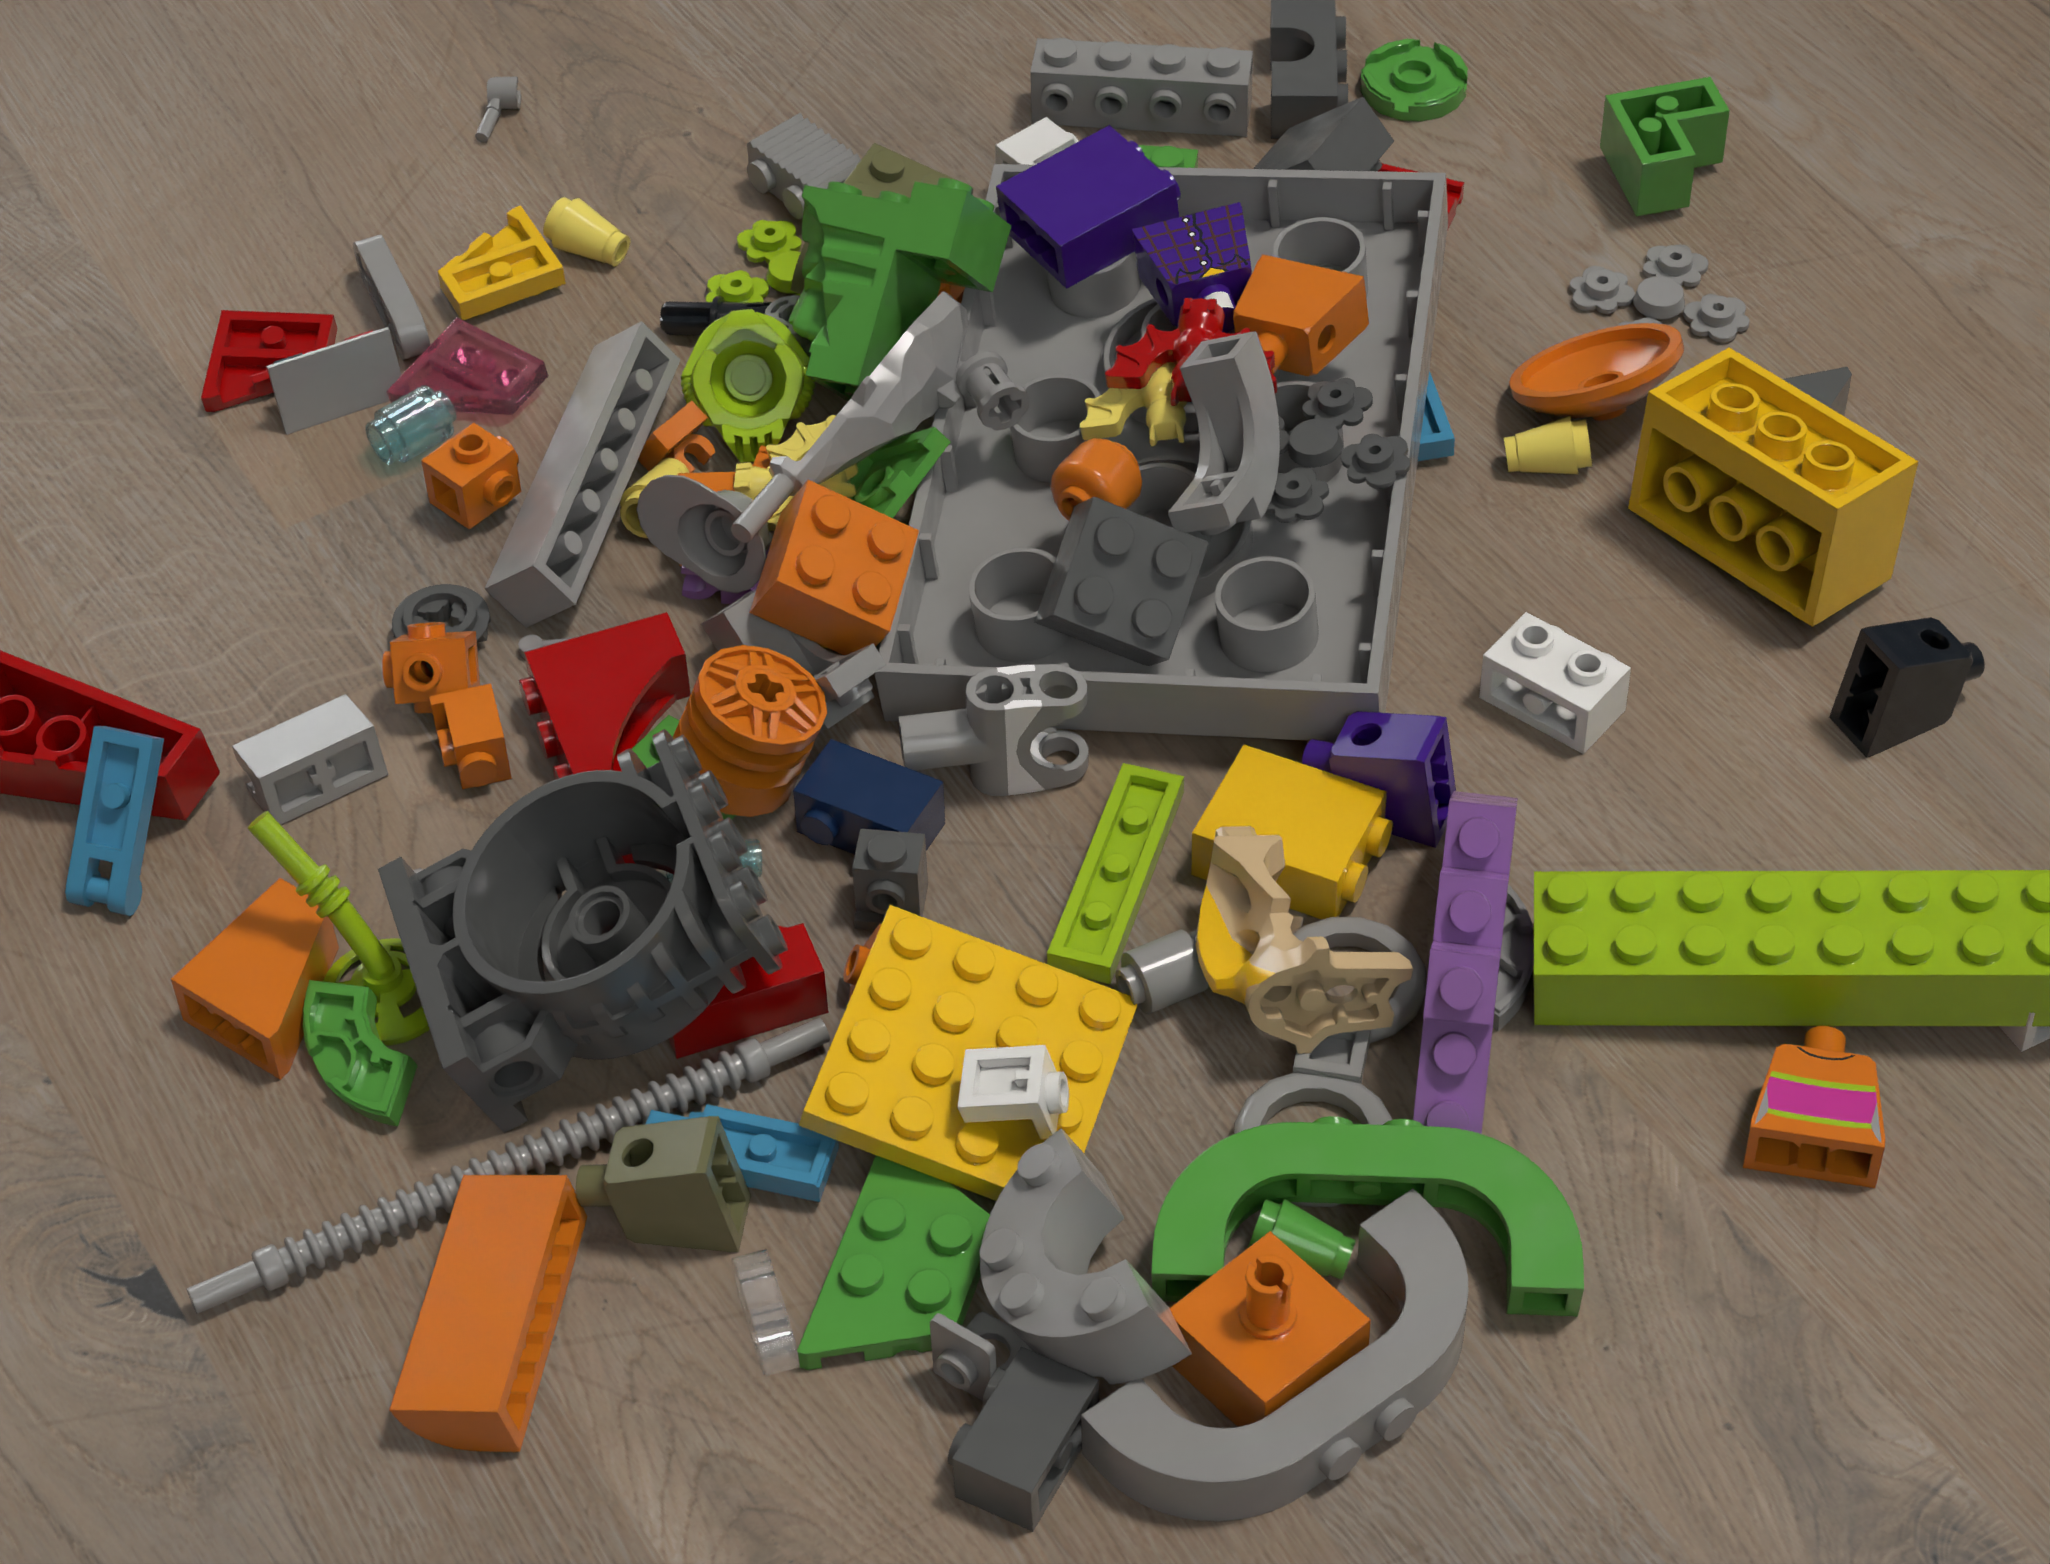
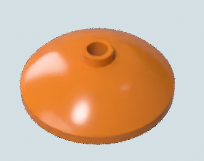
M1638 323L1600 329L1565 340L1534 355L1513 372L1509 385L1513 398L1533 411L1560 417H1593L1594 420L1598 421L1608 420L1622 415L1626 412L1627 406L1643 399L1648 395V391L1656 388L1675 369L1683 355L1684 344L1680 332L1676 328L1665 324Z

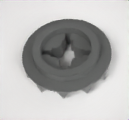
M453 584L429 586L412 593L398 605L392 618L394 638L408 635L407 625L445 622L451 617L453 627L445 626V632L476 631L477 643L487 640L488 624L491 622L489 608L485 600L477 592L467 587Z

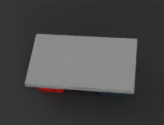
M388 327L376 331L370 330L346 338L345 341L306 354L299 353L266 366L286 435L407 395Z

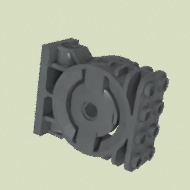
M665 729L653 735V743L660 762L649 768L629 748L617 755L622 772L612 770L581 772L559 778L536 788L520 798L497 817L485 830L472 850L460 849L418 873H415L402 857L378 869L442 1068L504 1133L528 1121L521 1100L560 1080L572 1057L603 1060L633 1055L664 1042L689 1025L714 1000L723 985L732 994L746 988V980L740 963L754 957L767 974H772L782 968L779 954L787 951L788 947L773 918L769 914L762 915L759 905L768 900L767 895L753 869L749 865L743 868L739 857L748 852L747 846L730 817L723 819L720 809L729 805L726 795L710 770L703 774L699 773L702 770V766L694 749L684 735L674 739ZM632 854L635 863H625L622 856ZM656 869L673 874L672 883ZM543 960L548 972L555 981H546Z

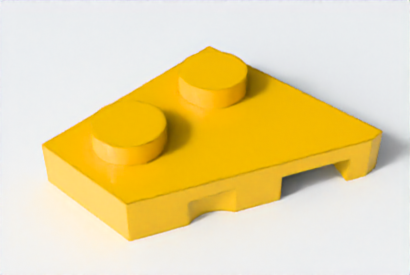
M521 205L512 208L506 213L508 225L492 237L484 232L470 244L465 253L455 256L437 271L440 288L462 321L566 284L562 264Z

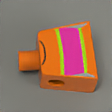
M1816 1026L1809 1029L1805 1034L1804 1046L1792 1044L1777 1046L1751 1118L1743 1168L1876 1188L1885 1149V1131L1876 1062L1869 1056L1845 1053V1035L1840 1030L1830 1026Z

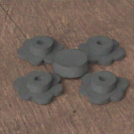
M1340 378L1337 381L1331 382L1319 381L1311 385L1308 389L1309 400L1302 407L1304 416L1311 420H1306L1295 426L1290 435L1284 431V420L1278 416L1280 430L1279 455L1288 450L1290 458L1295 463L1303 466L1294 468L1284 474L1278 473L1275 489L1266 513H1275L1277 521L1281 523H1290L1297 517L1303 520H1312L1322 514L1324 510L1323 499L1329 495V487L1326 482L1317 480L1316 473L1311 468L1328 465L1336 460L1340 454L1342 465L1347 468L1348 480L1356 484L1366 481L1374 489L1390 487L1395 482L1396 475L1405 474L1410 470V459L1406 456L1408 445L1399 436L1384 438L1377 434H1367L1361 439L1360 444H1351L1343 449V442L1338 430L1344 424L1347 426L1360 424L1364 418L1363 412L1368 410L1373 404V396L1370 390L1364 387H1356L1355 382L1350 378Z

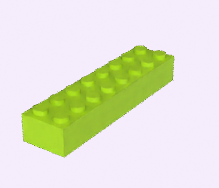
M2050 870L1534 871V1025L2026 1026L2029 1013H2035L2032 1026H2050Z

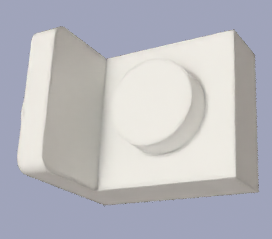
M1046 1045L965 1050L958 1099V1110L965 1123L1032 1119L1040 1139H1048L1057 1131L1058 1115L1066 1113L1068 1110L1069 1086L1066 1074L1056 1071Z

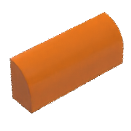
M463 1175L390 1406V1412L410 1431L434 1443L460 1450L480 1452L521 1451L588 1217L583 1206L579 1204L576 1192L567 1175Z

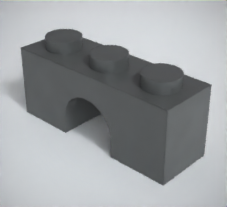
M1271 0V139H1280L1288 128L1348 103V84H1338L1346 83L1347 50H1337L1345 49L1346 16H1336L1335 0Z

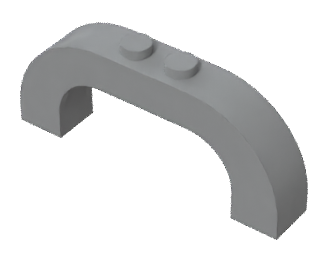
M1414 1188L1360 1224L1357 1266L1389 1296L1400 1316L1391 1329L1383 1336L1270 1415L1255 1423L1235 1428H1214L1199 1425L1179 1416L1171 1410L1142 1379L1128 1382L1081 1414L1082 1454L1106 1480L1131 1499L1161 1513L1199 1521H1229L1262 1515L1295 1501L1327 1478L1337 1480L1343 1477L1356 1465L1361 1454L1384 1438L1386 1441H1391L1402 1435L1411 1426L1416 1415L1427 1407L1443 1390L1458 1364L1463 1346L1466 1322L1468 1273L1461 1247L1453 1231L1442 1216Z

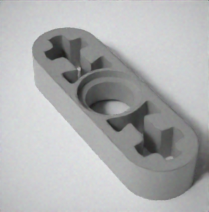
M380 234L353 242L354 254L362 280L385 328L388 327L390 330L393 344L400 358L404 360L430 352L429 336L421 312L383 236Z

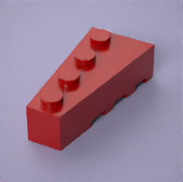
M0 650V794L80 805L94 726H107L164 738L151 816L186 821L220 774V770L200 728Z

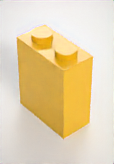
M1244 744L1192 832L1191 875L1207 880L1216 829L1228 826H1251L1255 829L1257 835H1279L1282 837L1285 868L1276 882L1291 898L1289 909L1321 920L1329 917H1339L1347 901L1356 903L1360 898L1367 880V864L1372 855L1380 858L1389 843L1393 822L1385 819L1387 791Z

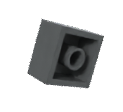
M1092 497L1074 506L1034 623L1145 666H1152L1170 659L1209 542L1097 497Z

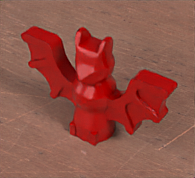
M1184 298L1176 330L1161 331L1156 329L1154 325L1148 324L1144 336L1138 342L1128 346H1116V362L1112 368L1105 371L1106 385L1108 388L1142 389L1148 384L1152 374L1159 367L1168 362H1175L1176 366L1171 376L1172 391L1170 404L1171 406H1176L1179 401L1192 402L1180 370L1183 363L1202 341L1248 333L1251 330L1246 327L1238 333H1224L1222 330L1225 313L1223 308L1217 304V299ZM1263 350L1270 370L1274 391L1277 393V380L1271 372L1275 367L1274 352Z

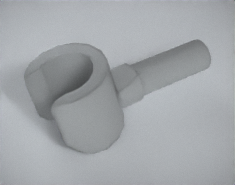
M492 77L487 81L488 105L475 134L477 140L481 142L488 141L495 123L501 115V109H520L521 91L517 90L518 77Z

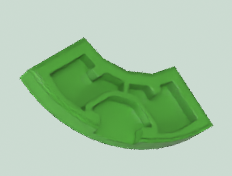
M309 980L303 1008V1031L308 1053L313 1058L319 1074L326 1085L354 1111L374 1121L398 1126L418 1065L409 1055L387 1048L381 1042L375 1024L377 996L369 987Z

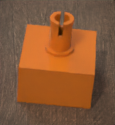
M1271 1231L1170 1307L1171 1313L1192 1353L1172 1365V1367L1237 1427L1255 1423L1270 1415L1369 1345L1371 1319Z

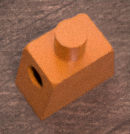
M1263 254L1259 258L1234 309L1235 333L1240 332L1246 327L1250 328L1251 332H1257L1262 349L1274 352L1275 367L1271 370L1273 375L1277 370L1304 376L1317 375L1369 325L1364 276Z

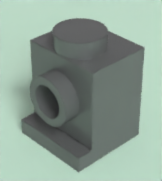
M860 829L852 867L856 906L855 929L875 930L879 924H882L889 905L922 917L928 889L925 834Z

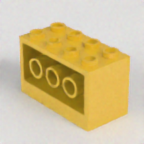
M1728 347L1648 391L1628 509L1790 612L1796 618L1814 627L1892 579L1919 461Z

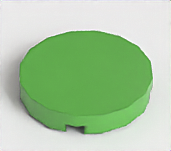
M1415 39L1388 42L1373 50L1365 59V66L1361 72L1360 92L1369 106L1388 117L1403 121H1426L1441 118L1456 110L1465 99L1468 68L1460 55L1443 44L1434 42V48L1420 46V40Z

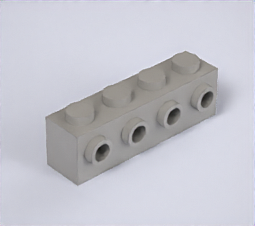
M1037 38L1030 72L1032 124L1047 117L1056 125L1105 128L1110 125L1114 129L1247 137L1252 105L1253 51L1233 50L1226 47L1212 49L1179 47L1173 44L1144 45L1127 44L1120 41L1093 42L1076 41L1067 38Z

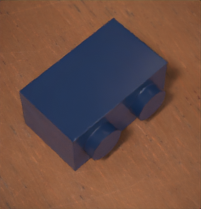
M830 739L793 790L797 832L807 836L815 843L831 845L854 855L860 829L925 834L927 851L946 824L943 781Z

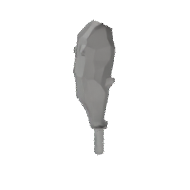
M943 291L913 322L871 375L866 376L852 398L800 461H794L788 456L772 457L769 466L772 479L731 525L730 529L734 537L741 542L749 543L789 496H795L807 480L821 484L845 469L861 462L885 445L914 431L921 421L933 416L939 407L952 408L961 396L954 376L969 325L966 308Z

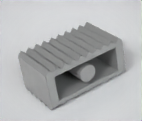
M801 113L747 143L749 162L747 174L752 185L759 192L766 193L769 191L783 201L788 212L796 219L803 218L804 200L802 193L805 185L827 189L830 181L844 183L861 160L858 153L854 155L850 148L846 149L843 143L839 144L836 138L832 139L829 133L825 134L822 128L818 129L815 122L811 124L809 119H804Z

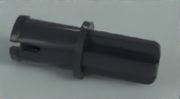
M715 296L712 302L667 301L661 307L660 326L668 335H701L711 323L729 314L731 311L753 309L755 312L765 314L766 308L772 302H726L724 297Z

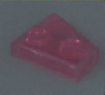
M456 318L387 390V394L392 406L397 409L513 415L549 375L544 361Z

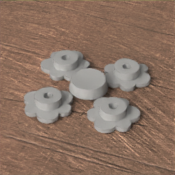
M1678 244L1650 248L1647 252V262L1643 266V273L1649 278L1639 284L1636 293L1632 287L1627 285L1628 278L1625 274L1613 272L1599 266L1585 269L1582 277H1575L1570 281L1569 288L1574 293L1573 304L1580 310L1591 311L1597 309L1600 313L1612 314L1616 311L1617 306H1628L1634 301L1636 309L1649 317L1641 318L1634 322H1621L1618 326L1638 323L1661 324L1657 319L1672 318L1683 311L1684 319L1691 323V332L1697 336L1709 335L1716 342H1730L1735 339L1737 332H1742L1749 328L1750 320L1745 315L1746 305L1740 299L1707 294L1702 297L1701 302H1691L1685 306L1682 285L1687 287L1697 286L1700 283L1701 275L1708 269L1707 258L1701 254L1692 253L1691 249L1686 245Z

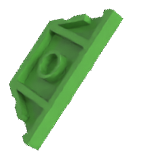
M876 1155L797 1349L798 1368L806 1370L822 1368L821 1358L856 1352H864L865 1361L893 1357L904 1350L932 1351L930 1321L937 1313L944 1315L961 1326L963 1325L981 1277L980 1247L990 1214L950 1183Z

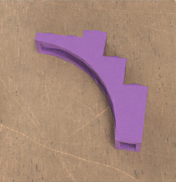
M1453 791L1449 800L1434 935L1430 948L1413 1120L1420 1122L1423 1126L1458 1128L1482 1134L1518 798Z

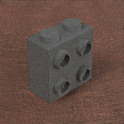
M1361 97L1288 128L1253 169L1378 171L1382 166L1379 159L1392 145L1394 140L1364 97Z

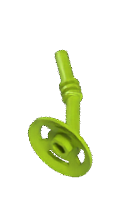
M268 811L259 815L248 826V830L298 883L296 892L299 896L308 894L306 903L310 907L318 905L316 914L320 918L328 916L352 949L331 966L323 982L338 983L343 973L360 959L362 964L354 971L351 980L339 982V984L369 987L377 996L375 1017H378V1023L375 1024L381 1042L385 1046L397 1045L413 1040L430 1030L422 1006L404 1018L399 1009L400 1006L413 997L417 990L406 954L399 952L404 951L401 939L378 940L348 899L350 890L346 886L338 888L340 879L336 875L328 877L330 868L326 864L318 866ZM401 964L405 965L409 969L402 970Z

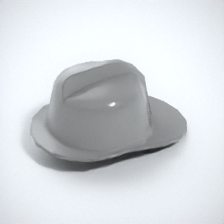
M664 475L651 480L643 489L637 505L640 526L650 542L665 555L696 573L704 581L721 591L739 593L753 588L760 580L766 561L765 551L770 547L773 538L768 530V522L749 543L736 539L730 529L734 521L753 501L752 498L738 491L721 490L715 492L700 482L679 475Z

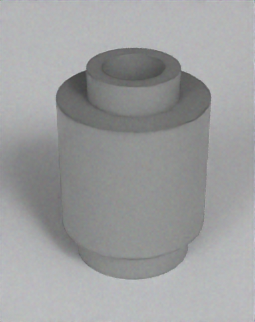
M1180 929L1124 952L1121 956L1122 968L1116 970L1115 973L1119 991L1130 995L1133 1005L1138 1004L1145 1014L1154 1013L1206 991L1208 983L1200 967L1195 945L1197 930L1187 933Z

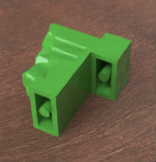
M939 178L937 185L915 181L910 198L890 191H880L878 198L862 196L860 189L835 181H830L827 189L805 185L802 193L804 200L802 240L809 243L802 265V274L805 280L804 290L788 320L798 335L811 342L809 350L811 356L805 375L848 402L866 376L871 375L907 329L937 298L941 283L993 293L1011 225L993 212L995 206L992 203L971 194L973 188L970 185L950 178Z

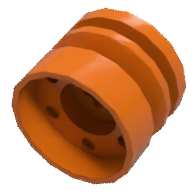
M748 645L723 648L705 660L673 738L684 735L694 749L702 766V770L699 773L703 774L710 770L718 780L729 804L720 809L722 813L745 817L773 813L789 800L806 758L809 756L827 715L825 695L813 675L790 657L769 648Z

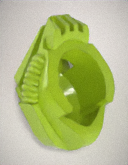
M753 309L734 310L711 323L698 338L681 375L680 385L684 394L683 398L686 400V405L693 401L708 417L703 425L706 427L715 426L740 463L754 462L760 445H778L788 421L800 418L802 413L805 412V408L809 406V402L814 394L813 389L815 388V381L805 375L810 358L791 331L779 320L772 316L755 312Z

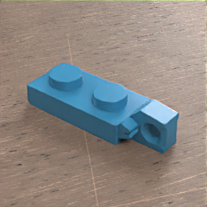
M706 1104L704 1112H690L689 1117L651 1110L646 1124L719 1116L747 1187L816 1202L821 1201L839 1150L838 1140L803 1128L798 1123Z

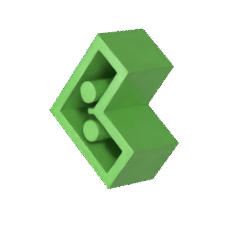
M1711 77L1605 95L1600 149L1636 216L1689 207L1694 168L1723 163L1730 110Z

